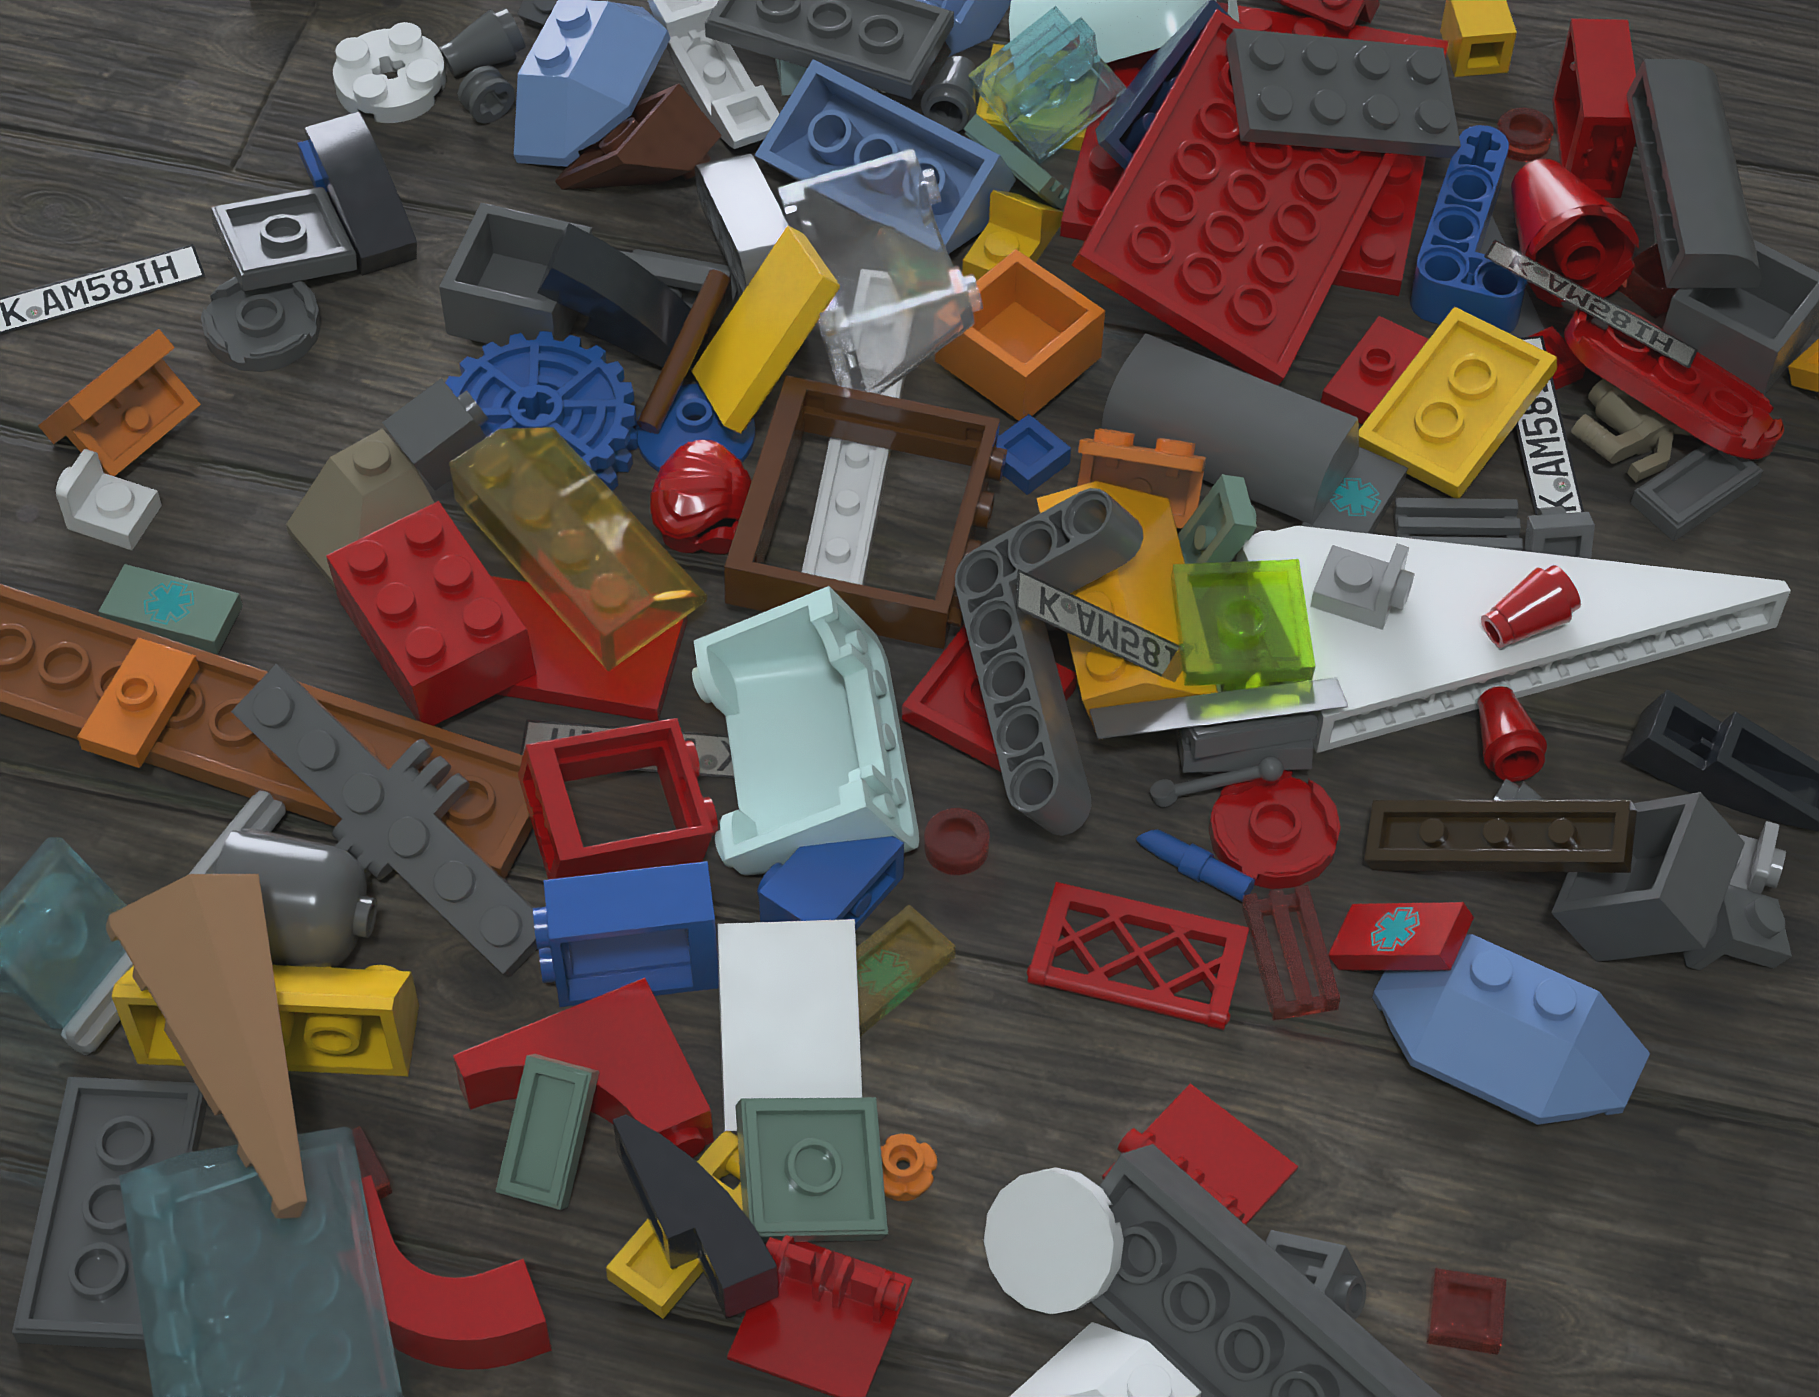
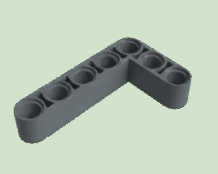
M1097 488L1080 491L972 550L962 559L955 573V587L1008 799L1011 805L1051 834L1060 836L1071 834L1084 824L1092 806L1091 794L1046 624L1044 621L1015 607L1017 570L1070 594L1126 564L1136 555L1143 541L1142 526L1135 517L1110 495Z

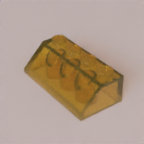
M554 427L498 429L449 463L456 502L608 672L707 602L706 593Z

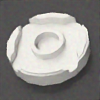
M1055 1167L1020 1175L1000 1190L987 1213L984 1245L990 1270L1005 1293L1025 1308L1055 1314L1082 1308L1108 1290L1120 1269L1124 1238L1120 1222L1115 1223L1114 1215L1109 1208V1205H1112L1101 1187L1081 1173Z

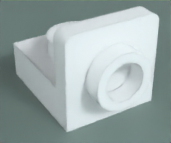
M84 449L72 467H67L62 472L56 486V497L67 529L129 550L134 549L162 506L157 490L103 473L98 453L88 449Z

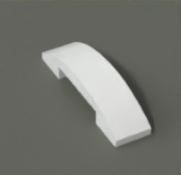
M648 0L654 18L669 32L671 39L666 47L682 80L698 107L722 135L721 138L733 149L765 139L779 116V112L764 86H754L732 46L705 37V21L716 6L713 0Z

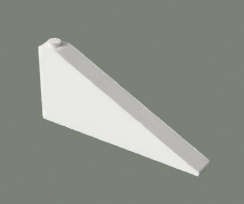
M1293 526L1277 531L1266 530L1252 535L1237 553L1233 576L1284 684L1335 677L1339 681L1348 707L1313 711L1318 719L1317 739H1311L1316 753L1479 709L1477 705L1478 698L1486 690L1493 687H1508L1514 692L1516 698L1776 628L1791 591L1786 582L1781 580L1306 526ZM1397 543L1409 547L1404 570L1415 573L1413 584L1404 609L1392 606L1383 630L1310 607L1314 588L1332 545L1386 562H1390ZM1552 565L1560 567L1574 583L1581 599V607L1572 613L1571 621L1516 643H1510L1502 649L1498 648L1487 636L1481 623V616L1489 612L1494 605L1535 568L1538 567L1545 570Z

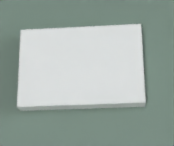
M855 919L717 924L724 1132L726 1130L737 1132L735 1105L741 1098L862 1097Z

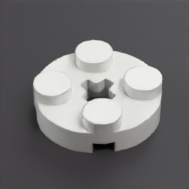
M407 22L398 23L391 29L371 31L357 38H346L336 47L337 59L333 67L336 93L343 107L352 114L358 112V110L364 113L374 114L375 122L387 124L408 121L428 112L435 105L434 96L440 91V88L444 91L446 86V72L442 53L434 42L422 36L421 29L415 24ZM397 72L398 77L388 79L384 73Z

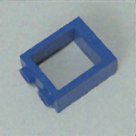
M708 861L543 880L546 907L533 908L537 949H539L543 983L556 982L559 1007L581 1004L642 978H646L654 996L719 988L716 926Z

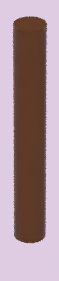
M714 269L709 271L641 412L637 425L649 433H659L731 282L730 277L725 273Z

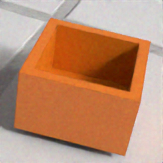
M1015 249L936 314L935 362L1020 421L1028 414L1033 416L1101 358L1105 310Z

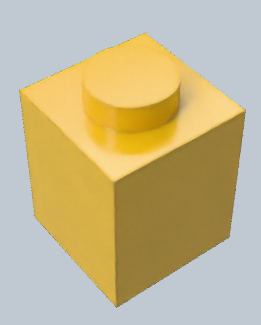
M1446 0L1440 32L1443 40L1449 41L1447 55L1454 77L1508 73L1517 31L1507 1Z

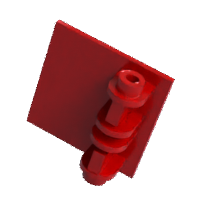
M1191 1083L1143 1133L1132 1128L1123 1137L1117 1148L1123 1154L1154 1144L1245 1225L1254 1218L1298 1170V1165ZM1113 1165L1102 1175L1103 1180L1105 1179Z
M785 1235L782 1241L770 1237L766 1248L777 1265L779 1297L746 1311L727 1359L832 1397H867L913 1278L809 1242H794V1237Z

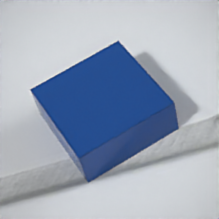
M1030 414L998 436L997 448L1007 449L1003 476L1026 495L1030 494L1070 463L1071 447Z

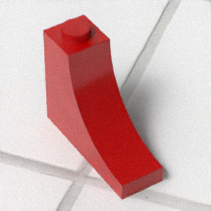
M646 978L453 1055L460 1089L470 1110L494 1102L517 1099L526 1056L537 1054L598 1070L599 1075L590 1111L606 1119L611 1124H613V1119L626 1114L658 1132L692 1158L699 1154L706 1145L714 1142L711 1109Z

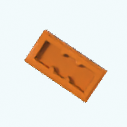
M138 637L77 736L81 749L140 768L199 670L196 655Z

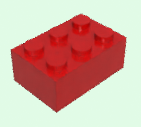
M439 501L326 555L339 602L417 721L434 726L537 674L527 628Z

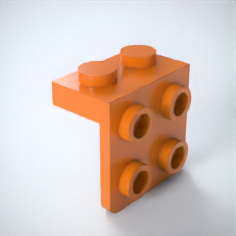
M1101 428L1095 429L1094 439L1085 438L1079 441L1078 453H1082L1077 486L1099 481L1168 498L1176 528H1183L1198 508L1207 457L1194 455L1195 443L1159 438L1157 439L1155 449L1133 446L1135 434Z

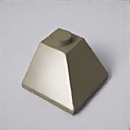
M382 428L328 459L286 523L287 532L335 589L326 555L433 504L434 501L415 465Z

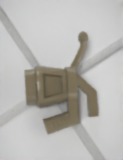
M1605 379L1600 380L1592 388L1588 399L1596 407V416L1620 435L1615 436L1587 414H1584L1571 430L1574 436L1581 439L1582 442L1586 443L1587 446L1591 447V449L1595 450V452L1611 464L1620 462L1635 454L1641 455L1654 449V454L1631 464L1627 473L1635 482L1666 468L1670 460L1674 434L1692 435Z

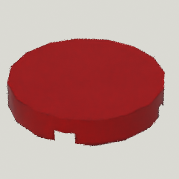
M1283 770V775L1274 782L1258 778L1227 785L1223 788L1220 797L1213 806L1209 823V835L1213 852L1221 862L1255 879V886L1272 890L1299 887L1319 877L1334 858L1341 828L1336 805L1323 787L1309 778L1308 783L1301 779L1292 777V771Z

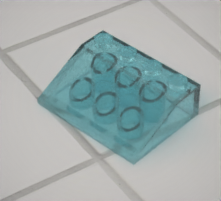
M341 1127L297 1135L307 1203L300 1218H275L270 1209L272 1197L254 1167L246 1168L237 1154L238 1144L184 1153L119 1176L153 1397H403L353 1131L350 1128Z

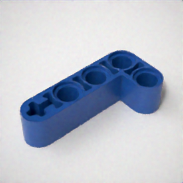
M1477 125L1462 131L1459 136L1461 147L1451 158L1417 258L1410 306L1418 317L1436 324H1441L1451 310L1456 307L1510 333L1519 322L1527 280L1485 258V254L1480 253L1500 193L1509 142L1500 130L1491 126Z

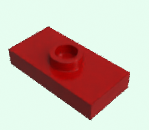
M1378 316L1324 388L1321 403L1355 416L1360 424H1364L1429 339Z

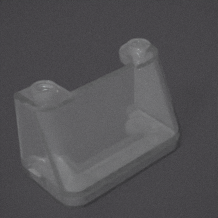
M913 148L778 187L787 223L790 227L807 237L840 284V289L826 310L819 313L820 318L817 321L837 386L882 394L975 324L973 312L983 309L975 277L973 274L962 276L959 266L953 267L932 209L933 204L941 202L938 184L932 168L921 170Z

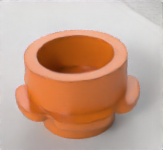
M895 1134L889 1136L885 1141V1145L880 1146L885 1196L896 1201L916 1199L933 1183L932 1171L937 1168L936 1153L929 1144L916 1142V1138L913 1135ZM902 1160L910 1164L909 1168L905 1170L899 1169L896 1165Z

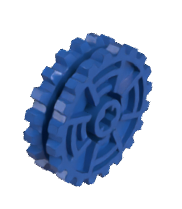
M540 331L535 340H526L522 333L510 335L509 344L502 347L493 341L482 346V357L475 359L467 356L459 363L462 375L460 377H448L445 383L455 396L458 397L467 390L489 419L480 428L494 447L453 477L459 488L471 485V499L479 505L492 500L494 501L497 513L507 516L514 508L524 511L525 519H538L541 510H551L556 517L568 515L569 505L579 503L584 508H587L596 503L595 493L597 491L603 490L611 493L618 486L616 472H629L633 464L632 454L629 450H634L638 447V432L633 428L637 424L635 406L630 405L634 401V391L631 382H622L625 379L623 367L618 361L606 364V351L598 345L586 350L582 348L581 338L569 335L564 341H557L553 339L552 332Z

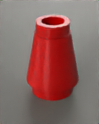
M1552 565L1545 570L1537 567L1494 605L1489 612L1482 615L1481 623L1490 640L1498 648L1502 649L1510 643H1516L1569 623L1572 619V613L1581 607V599L1574 583L1560 567Z
M1498 686L1486 690L1477 701L1485 765L1502 780L1508 779L1511 782L1528 779L1538 773L1543 767L1547 742L1510 688Z

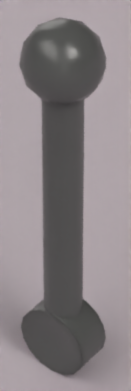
M1268 756L1262 759L1257 766L1174 784L1171 780L1162 779L1151 786L1150 793L1157 806L1167 807L1172 805L1178 796L1258 778L1274 782L1283 775L1284 767L1278 758Z

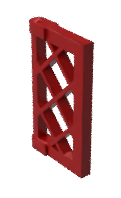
M1056 882L1039 941L1037 942L1032 962L1027 969V983L1042 987L1048 986L1176 1017L1224 1031L1225 1025L1230 1021L1229 1009L1248 938L1249 927ZM1069 910L1104 918L1076 933L1066 920ZM1123 924H1132L1165 932L1169 935L1140 948ZM1113 930L1129 954L1103 967H1099L1084 946V943ZM1194 939L1225 947L1223 955L1205 964L1188 940ZM1177 945L1194 970L1165 983L1148 959ZM1073 949L1089 973L1082 974L1053 967L1055 957ZM1138 965L1154 989L1148 990L1111 981L1108 978ZM1202 980L1212 993L1210 1004L1177 997L1173 994Z

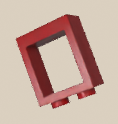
M1571 18L1552 98L1560 164L1603 198H1621L1636 143L1627 100L1628 90L1636 76L1628 20Z
M678 718L526 744L518 778L548 880L703 862L711 838L718 831L717 814L711 798L702 797L697 781L700 772L698 753L691 740H684ZM656 766L676 830L583 847L564 782Z

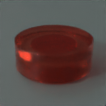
M1515 108L1505 112L1500 117L1497 129L1506 136L1509 142L1508 158L1520 162H1531L1541 159L1548 153L1554 128L1552 122L1545 114L1531 108Z
M950 808L937 813L928 822L924 833V851L929 863L937 870L949 875L969 874L980 868L988 857L989 828L982 817L975 812L963 808Z

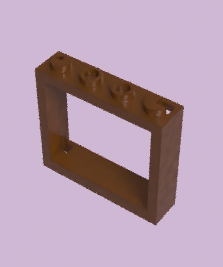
M786 375L724 566L725 603L766 612L830 586L876 635L944 649L950 626L962 627L964 621L955 587L957 567L967 554L982 545V541L974 540L977 527L988 529L995 493L987 491L990 480L1001 481L1005 467L1007 449L997 448L1000 419ZM804 432L972 466L935 600L763 564Z

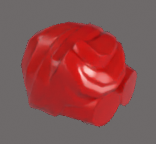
M695 440L680 446L660 467L652 492L650 493V510L653 525L662 533L664 543L673 550L682 553H693L700 549L713 554L729 553L752 482L748 470L744 469L741 460L736 455L715 441ZM724 518L736 519L732 527H717L701 537H696Z

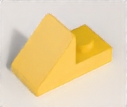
M993 190L990 194L989 223L964 257L962 276L975 281L979 280L1015 249L1036 263L1060 228L1063 212L1016 193Z

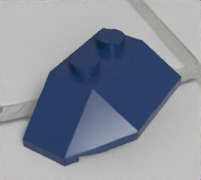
M1208 0L1146 62L1095 129L1098 144L1124 170L1215 10L1218 9L1231 17L1215 0Z

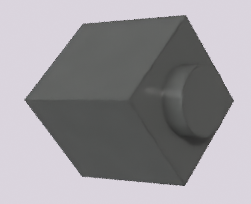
M442 378L382 422L435 491L494 447L480 428L489 419L467 390L456 397Z

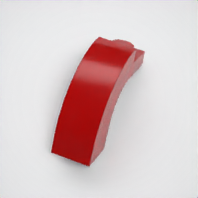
M369 1175L344 1184L351 1210L338 1214L349 1250L337 1254L336 1257L351 1301L368 1326L385 1342L398 1351L428 1364L464 1370L507 1366L552 1351L546 1320L524 1259L468 1277H442L425 1272L410 1263L395 1245L372 1176Z

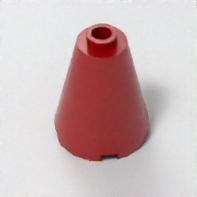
M1538 159L1526 164L1516 173L1511 184V195L1521 255L1602 299L1615 292L1631 275L1635 266L1632 261L1635 245L1639 248V237L1627 216L1555 160ZM1527 281L1537 298L1551 306L1563 307L1561 302L1566 301Z

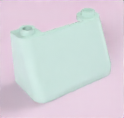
M830 586L694 640L697 667L692 670L693 683L700 698L705 703L712 702L726 716L739 810L723 815L720 821V830L715 833L717 851L727 867H733L745 876L765 874L774 864L778 862L784 864L801 846L894 836L904 843V853L918 847L919 830L887 656L873 630Z

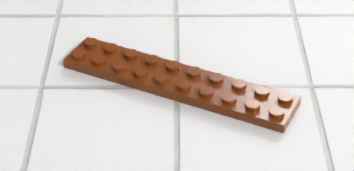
M0 584V714L78 740L77 736L137 638L152 641L196 655L199 670L146 757L145 763L249 798L259 790L269 792L274 800L284 803L287 811L335 827L342 820L335 811L231 712L268 671ZM299 682L388 769L393 766L413 743L419 739H424L433 748V752L418 769L419 772L438 756H442L451 765L449 773L436 786L438 790L449 778L460 773L469 782V787L441 819L503 879L506 878L533 827L518 778L523 755Z

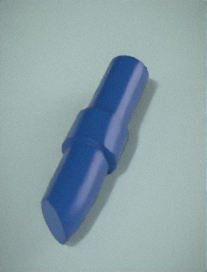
M1159 829L1145 832L1136 838V841L1149 852L1177 867L1178 872L1197 882L1202 880L1241 902L1246 901L1254 887L1255 879L1215 859L1213 853L1194 843L1189 845Z

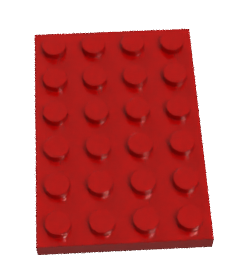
M1216 9L1071 266L1248 374L1278 386L1285 378L1398 154L1241 141L1226 40L1234 28L1250 29Z

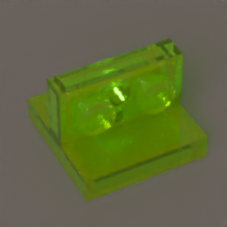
M1299 559L1173 564L1171 585L1185 686L1224 684L1225 691L1265 687L1269 686V682L1306 681L1313 679L1316 666Z

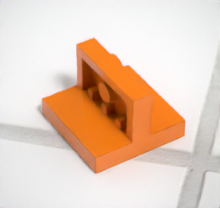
M158 329L51 414L38 427L53 444L67 436L80 452L84 449L97 452L103 473L116 476L201 404L162 359L175 347Z

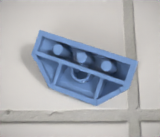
M558 0L518 73L514 157L516 162L567 167L580 157L578 151L600 141L631 116L671 39L668 30L643 7L609 1Z
M1473 934L1466 935L1451 970H1385L1372 996L1379 1011H1383L1389 1028L1410 1066L1537 1125L1581 1119L1600 1113H1605V1115L1623 1113L1650 1055L1649 1051L1599 991Z

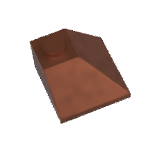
M678 83L638 101L631 116L600 141L582 149L579 153L580 157L567 166L555 182L564 190L661 184L681 175L687 180L695 176V165L710 162L711 157L707 152L722 135Z

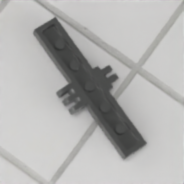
M275 664L231 711L342 818L332 832V836L339 841L334 847L347 851L356 858L362 866L366 880L371 874L378 880L383 879L395 869L503 975L511 977L537 949L533 919L534 907L441 819L466 792L469 782L460 773H457L449 778L438 790L436 786L446 777L451 769V765L442 756L433 759L419 772L418 769L433 752V748L424 739H419L413 743L393 766L388 769L278 664Z

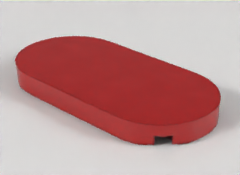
M1577 308L1565 328L1564 336L1568 347L1587 368L1717 450L1741 458H1763L1772 452L1784 433V425L1781 418L1773 419L1770 416L1774 407L1769 403L1770 401L1766 396L1699 352L1696 353L1690 368H1687ZM1623 309L1624 311L1667 333L1666 331L1651 323L1647 319L1641 317L1640 315L1631 312L1627 309Z

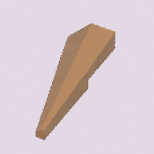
M189 874L110 914L106 922V931L112 942L120 941L133 963L132 977L140 990H149L166 1019L164 1031L215 1116L223 1115L237 1138V1154L246 1168L253 1166L272 1197L270 1209L275 1218H300L307 1203L259 874Z

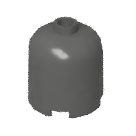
M242 828L241 831L233 830L230 832L221 850L214 874H259L272 965L330 966L335 968L351 954L359 936L370 937L376 919L377 899L367 897V882L361 864L350 853L334 846L254 828Z

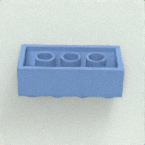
M814 59L754 155L763 163L943 258L984 230L989 223L991 192L993 190L1009 192L1016 181L1015 176L1001 155Z

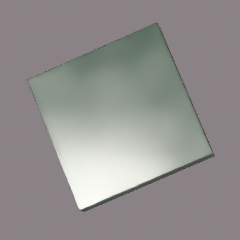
M876 1097L741 1098L738 1101L735 1109L742 1209L756 1228L763 1242H768L770 1237L782 1241L785 1235L794 1237V1242L882 1240L888 1235Z

